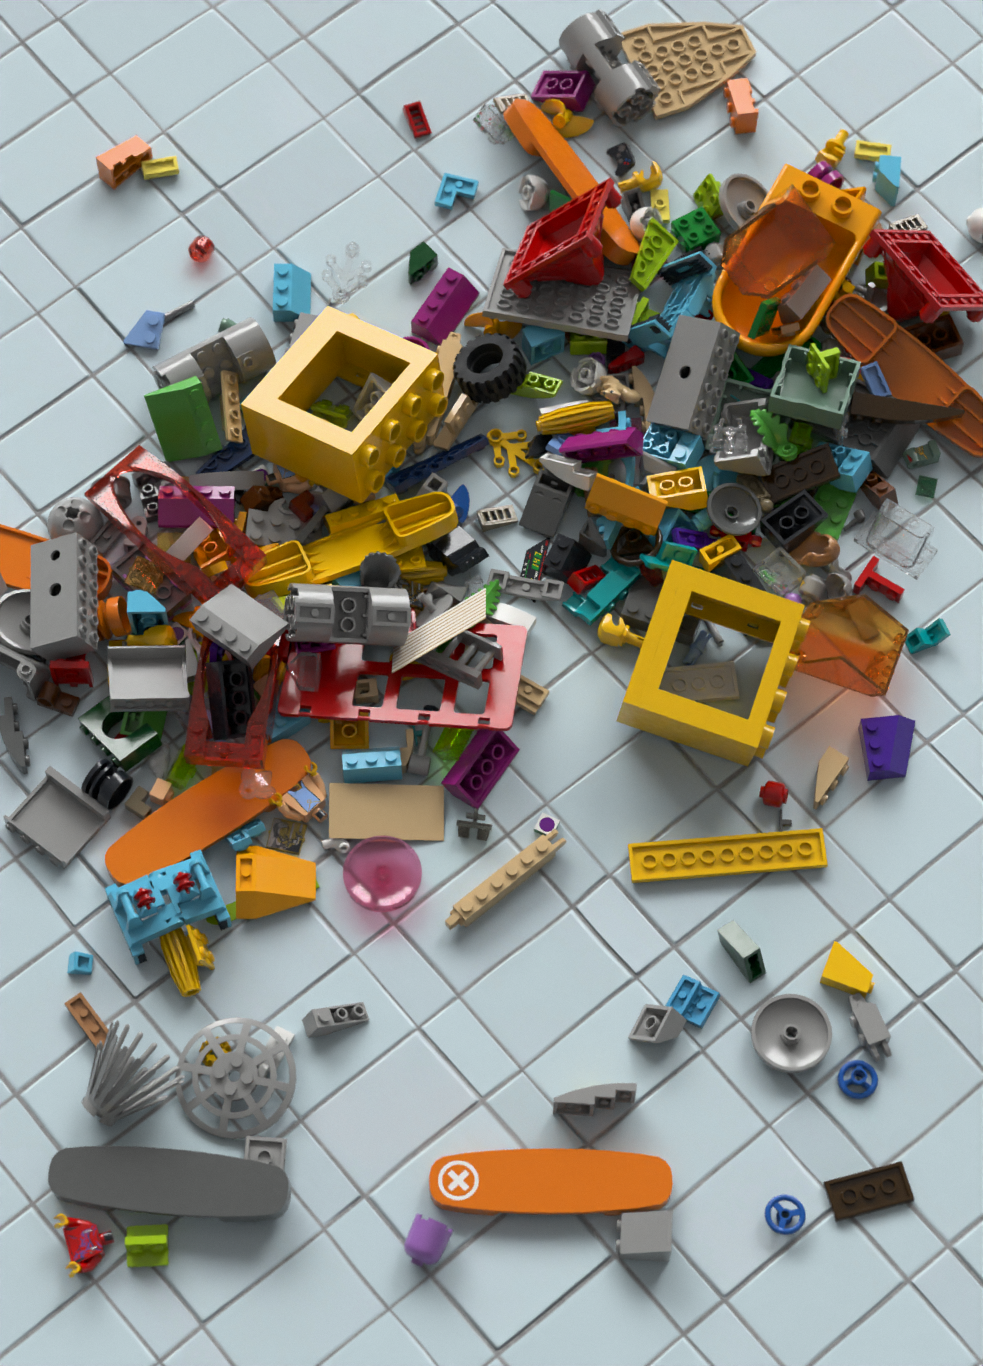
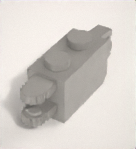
M860 992L849 996L848 1000L851 1007L849 1021L851 1026L857 1029L860 1045L865 1046L866 1051H870L875 1062L880 1061V1055L876 1049L881 1046L887 1058L892 1056L887 1044L890 1041L891 1035L876 1004L867 1003Z

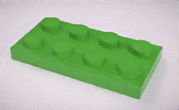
M830 483L820 486L814 500L828 513V517L814 531L831 535L838 542L859 489L854 493L838 489Z

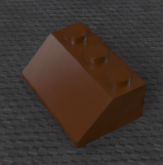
M950 314L938 317L934 323L921 322L904 328L941 360L952 358L962 353L964 342Z

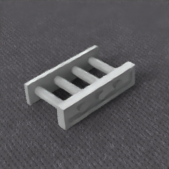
M465 630L451 638L453 640L442 653L431 650L414 660L479 690L483 685L481 671L492 657L501 661L503 659L502 646L497 642H492ZM459 643L469 646L458 661L449 658ZM476 650L485 653L475 668L465 665Z

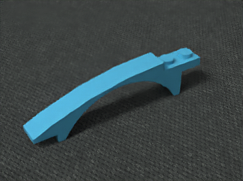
M618 411V427L596 429V431L609 432L610 429L625 430L627 427H632L631 418L627 417L626 411ZM636 456L620 458L626 468L625 484L633 487ZM601 516L597 519V526H601L599 527V534H604L606 548L610 550L618 536L622 523L611 521L605 516Z

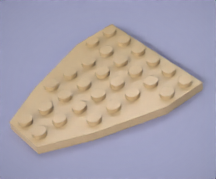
M713 22L653 23L621 32L625 38L622 41L621 49L628 63H632L634 60L642 63L661 88V91L658 92V97L654 100L656 104L651 110L656 120L690 109L726 84L727 80H731L756 56V50L743 25Z

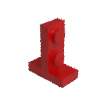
M872 556L854 583L852 592L859 596L864 587L868 585L873 591L880 592L889 600L899 603L903 598L905 589L877 574L875 571L878 568L880 559Z

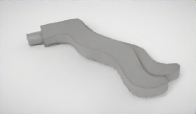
M189 628L188 639H190L192 648L197 652L200 669H204L203 649L197 642L196 633H193V628Z

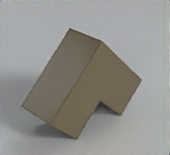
M138 786L125 802V809L144 820L152 813L151 807L145 804L146 800L150 797L149 792Z

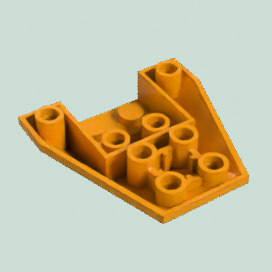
M249 846L243 851L237 850L236 919H257L316 900V863L260 846Z

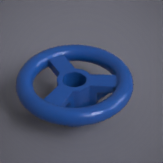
M853 1060L841 1067L838 1073V1084L842 1092L848 1097L864 1099L876 1090L878 1077L875 1069L870 1064L861 1060ZM856 1066V1069L851 1073L850 1079L844 1081L845 1072L849 1068ZM863 1068L868 1070V1072L871 1074V1085L866 1082L867 1073ZM859 1076L862 1080L858 1081L855 1077ZM851 1085L861 1086L866 1091L854 1093L847 1087Z
M778 1195L772 1198L766 1205L765 1220L774 1232L781 1235H790L799 1231L804 1225L806 1219L805 1209L797 1198L791 1195ZM779 1202H792L798 1209L789 1210L783 1208ZM772 1207L777 1210L776 1221L779 1224L778 1226L771 1219ZM786 1213L788 1218H783L781 1214ZM794 1216H799V1220L794 1227L784 1229L785 1226L792 1222Z

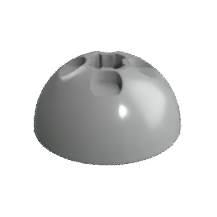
M79 497L66 498L57 503L51 510L47 521L48 533L51 539L77 532L90 542L103 527V518L100 511L95 508L92 502Z

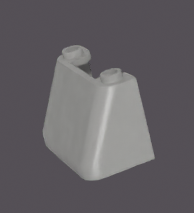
M766 398L724 404L723 412H721V420L727 426L724 450L717 451L714 456V464L720 470L758 476H768L771 474L774 452L771 447L763 444L762 439L764 435L757 433L760 427L754 426L753 423L755 421H751L752 417L749 416L751 410L760 409V411L766 409V413H768L769 402Z
M0 641V664L17 672L18 677L23 681V685L27 687V698L36 701L43 683L49 681L51 677L49 666L30 655L21 654L9 649Z

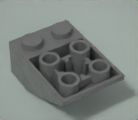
M540 469L521 516L519 526L554 538L574 495L575 486L566 483L553 473Z

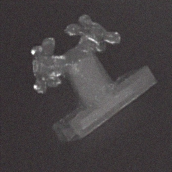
M724 418L720 419L719 424L712 426L715 434H709L710 453L723 451L728 454H747V427L742 424L740 418L737 419L738 427L735 428L732 426L723 427Z

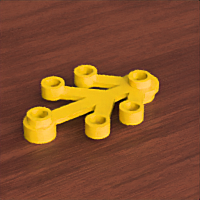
M495 428L487 433L486 437L490 443L489 445L493 446L495 456L493 463L496 468H502L505 464V459L501 456V447L507 450L509 461L508 474L511 478L519 476L520 470L516 463V457L533 467L534 473L539 474L540 470L537 467L543 468L542 463L539 461L540 458L525 459L526 453L521 451L529 449L527 447L529 442H524L527 439V432L520 429L516 432L503 433ZM516 439L521 443L511 444L506 440Z

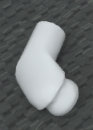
M343 838L322 840L324 850L335 848L341 853H347L350 850V844Z

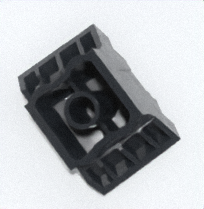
M459 525L453 531L426 543L429 557L446 565L447 573L452 577L466 572L489 557L485 548L480 547L476 540Z

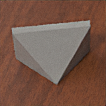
M431 581L426 594H432L433 599L444 594H450L453 597L452 603L459 604L463 602L467 587Z

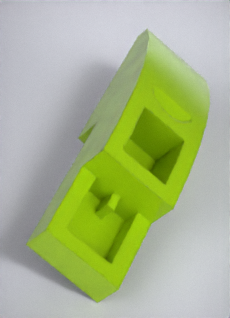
M530 371L529 374H526L525 379H523L522 385L517 387V391L513 395L537 399L552 398L558 393L563 380Z

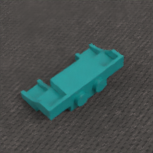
M611 555V558L600 566V569L607 575L586 595V598L574 591L573 595L562 603V607L574 617L579 616L591 626L600 616L603 617L607 612L611 613L615 609L616 603L620 600L623 601L628 596V589L641 577V570L636 566L627 567L621 565Z

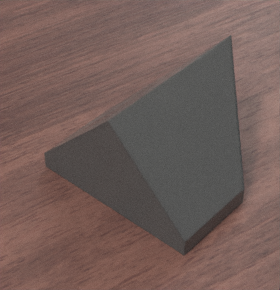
M590 517L579 532V544L590 554L606 557V545Z

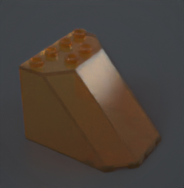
M791 184L724 239L721 266L726 270L733 283L738 286L742 295H753L769 299L827 258L836 242L795 186Z
M866 594L809 603L801 618L810 620L805 639L801 643L798 653L789 652L799 656L794 671L870 697L886 695L909 629Z

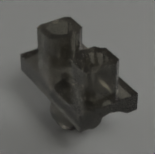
M475 808L474 813H466V818L473 819V822L457 820L458 837L469 838L470 828L478 829L477 840L487 841L489 833L493 828L492 824L477 823L478 820L485 821L486 815L479 814V808Z

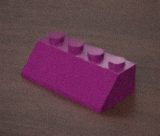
M448 267L411 320V333L437 346H441L443 339L446 340L450 332L456 330L479 296V291L463 274Z
M627 427L625 430L610 429L609 432L595 431L587 435L576 434L565 440L559 448V453L568 458L581 460V463L643 456L644 434L635 427Z
M159 486L158 528H189L199 517L211 528H234L235 486Z
M479 729L441 784L453 796L474 809H478L520 749L503 731Z

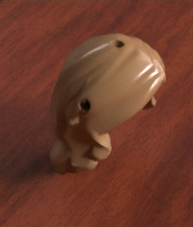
M813 531L799 547L789 553L788 559H791V563L797 566H827L839 557L840 547L837 540L831 535Z

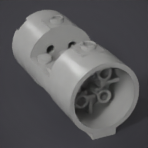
M598 9L596 12L584 14L571 22L562 32L559 38V46L567 56L572 71H588L590 75L595 74L597 79L600 80L594 92V99L598 103L596 106L601 112L607 113L614 125L623 127L632 120L634 122L639 121L653 109L656 104L654 100L658 97V92L661 91V88L642 63L636 60L624 65L621 63L617 56L621 51L622 41L625 38L609 15Z
M249 317L153 366L152 368L155 371H153L152 375L158 389L196 376L202 384L207 401L222 393L221 371L236 372L239 385L272 369L276 365V359L263 330L252 317Z
M290 583L288 586L290 595L285 597L284 620L289 623L287 628L289 634L285 636L287 641L401 647L406 643L411 623V608L406 589Z

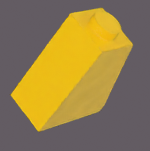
M834 941L820 983L852 995L860 992L865 999L867 993H872L875 984L872 982L873 974L841 944Z

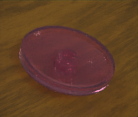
M374 836L358 843L349 852L344 862L343 881L347 893L354 902L370 911L389 912L405 906L414 898L421 885L422 867L418 855L410 845L395 837Z

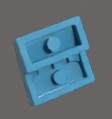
M683 975L665 1006L673 1007L687 1020L686 1022L702 1029L721 995L719 992L703 986L700 981Z

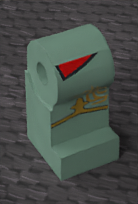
M934 439L928 441L925 445L906 450L902 456L907 468L914 469L939 462L941 452Z

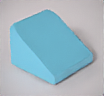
M77 951L69 955L67 973L91 975L93 955Z

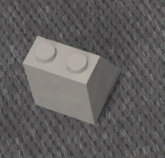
M673 1211L622 1213L621 1220H617L616 1232H620V1240H616V1252L619 1253V1259L669 1262Z

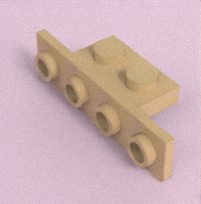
M223 370L220 372L222 395L219 396L222 431H225L226 441L243 443L238 376L236 372Z
M462 393L444 420L445 426L435 439L433 446L449 451L479 403L474 402L467 394Z

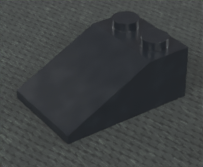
M804 489L760 520V531L783 556H786L808 538L828 517V513Z

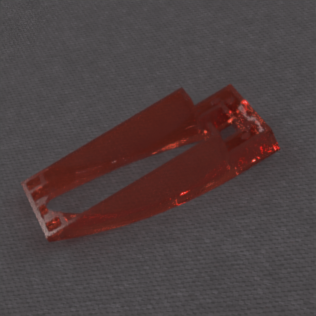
M140 445L84 493V496L187 596L191 593L202 605L231 584L240 589L268 564L267 555L229 518L179 474ZM125 472H138L155 476L174 484L218 527L225 541L228 558L234 556L237 560L218 578L212 581L197 566L184 562L160 549L137 529L123 510L114 491L116 477L118 478L120 474Z
M256 600L284 620V613L281 614L271 600ZM286 630L270 648V666L266 685L260 701L247 723L245 744L209 741L210 738L213 739V733L204 701L206 685L205 663H209L210 646L213 641L203 635L184 750L186 764L265 770L268 743L272 742Z

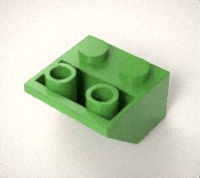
M168 711L124 712L120 734L130 735L145 723H148L158 733L161 740Z

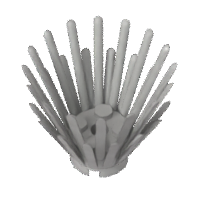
M118 1020L115 1022L114 1028L113 1021H111L102 1052V1041L100 1040L99 1044L97 1043L87 1093L81 1102L93 1117L97 1115L101 1118V1123L111 1127L117 1120L165 1100L168 1097L167 1095L159 1098L157 1096L185 1082L180 1081L185 1077L180 1075L166 1083L169 1081L168 1077L180 1069L179 1066H175L158 1079L151 1080L136 1091L170 1059V1056L165 1055L149 1070L147 1067H143L131 1079L157 1048V1044L152 1043L144 1054L135 1060L131 1055L142 1039L143 1033L139 1032L129 1048L124 1046L121 1050L130 1026L129 1024L125 1025L118 1040L116 1035L119 1027Z

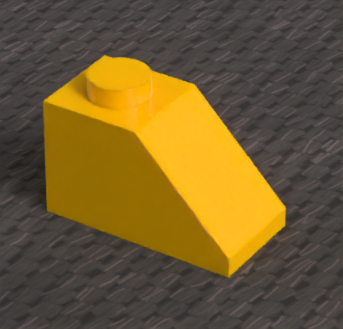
M727 535L700 549L698 560L703 568L710 572L723 559L740 551L741 546L733 535Z

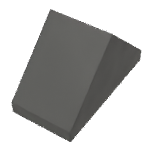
M640 187L622 193L621 207L629 223L633 213L645 207Z

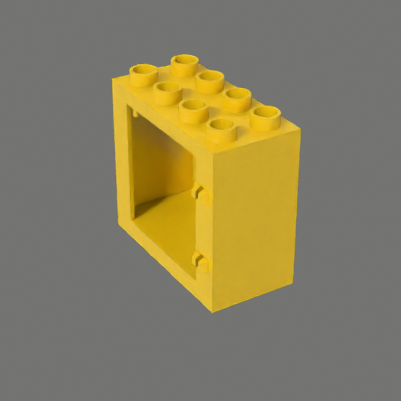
M327 306L241 403L252 454L362 504L371 492L377 493L380 491L385 481V475L392 467L398 468L401 466L406 457V450L413 442L419 443L424 438L427 432V425L434 417L440 418L445 413L448 406V398L444 396V373L440 370L438 353ZM370 373H374L392 384L352 432L306 412L336 377H340L363 388Z
M671 560L616 722L747 767L753 756L763 759L775 727L767 725L766 721L775 723L787 691L778 689V686L787 687L799 657L789 652L798 653L809 628L810 620L801 618L805 605ZM693 604V606L702 608V610L691 607V605ZM684 613L773 644L749 719L659 689ZM748 623H749V625H751V626H753V627H759V628H758V629H755V628L749 627V626H747V625H748Z

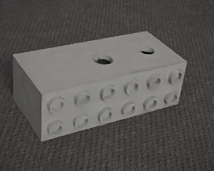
M679 315L646 421L700 435L702 439H708L714 416L717 413L719 400L723 394L725 381L728 378L730 365L734 359L735 349L739 343L740 333L721 322Z
M77 532L31 545L30 649L49 662L97 651V643L99 641L97 634V625L99 623L97 617L98 550L96 546Z

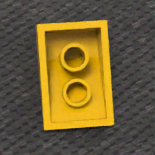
M702 466L646 476L649 494L668 501L667 506L685 510L706 508L708 496Z

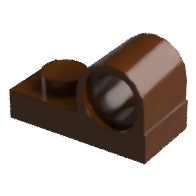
M45 681L36 700L39 706L73 717L79 705L80 697L62 692L58 685Z

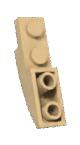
M632 366L631 373H628L629 384H632L633 389L631 390L640 394V400L634 403V405L639 407V414L643 416L644 421H641V431L646 433L651 424L646 419L655 393L644 374L636 366Z

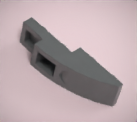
M5 697V715L0 716V732L12 761L23 774H28L27 767H30V757L26 755V749H29L28 737L24 738L23 731H20L19 721H15V715H18L17 703H13L12 697Z

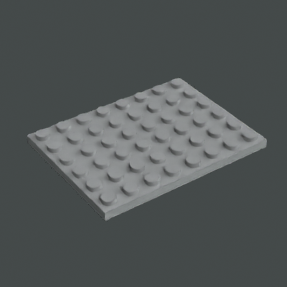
M502 248L483 308V317L557 329L564 332H574L581 335L608 338L616 341H628L640 290L629 281L632 270L604 266L603 281L596 286L575 284L565 280H534L529 282L532 285V293L526 298H518L511 289L507 290L503 286L517 250Z

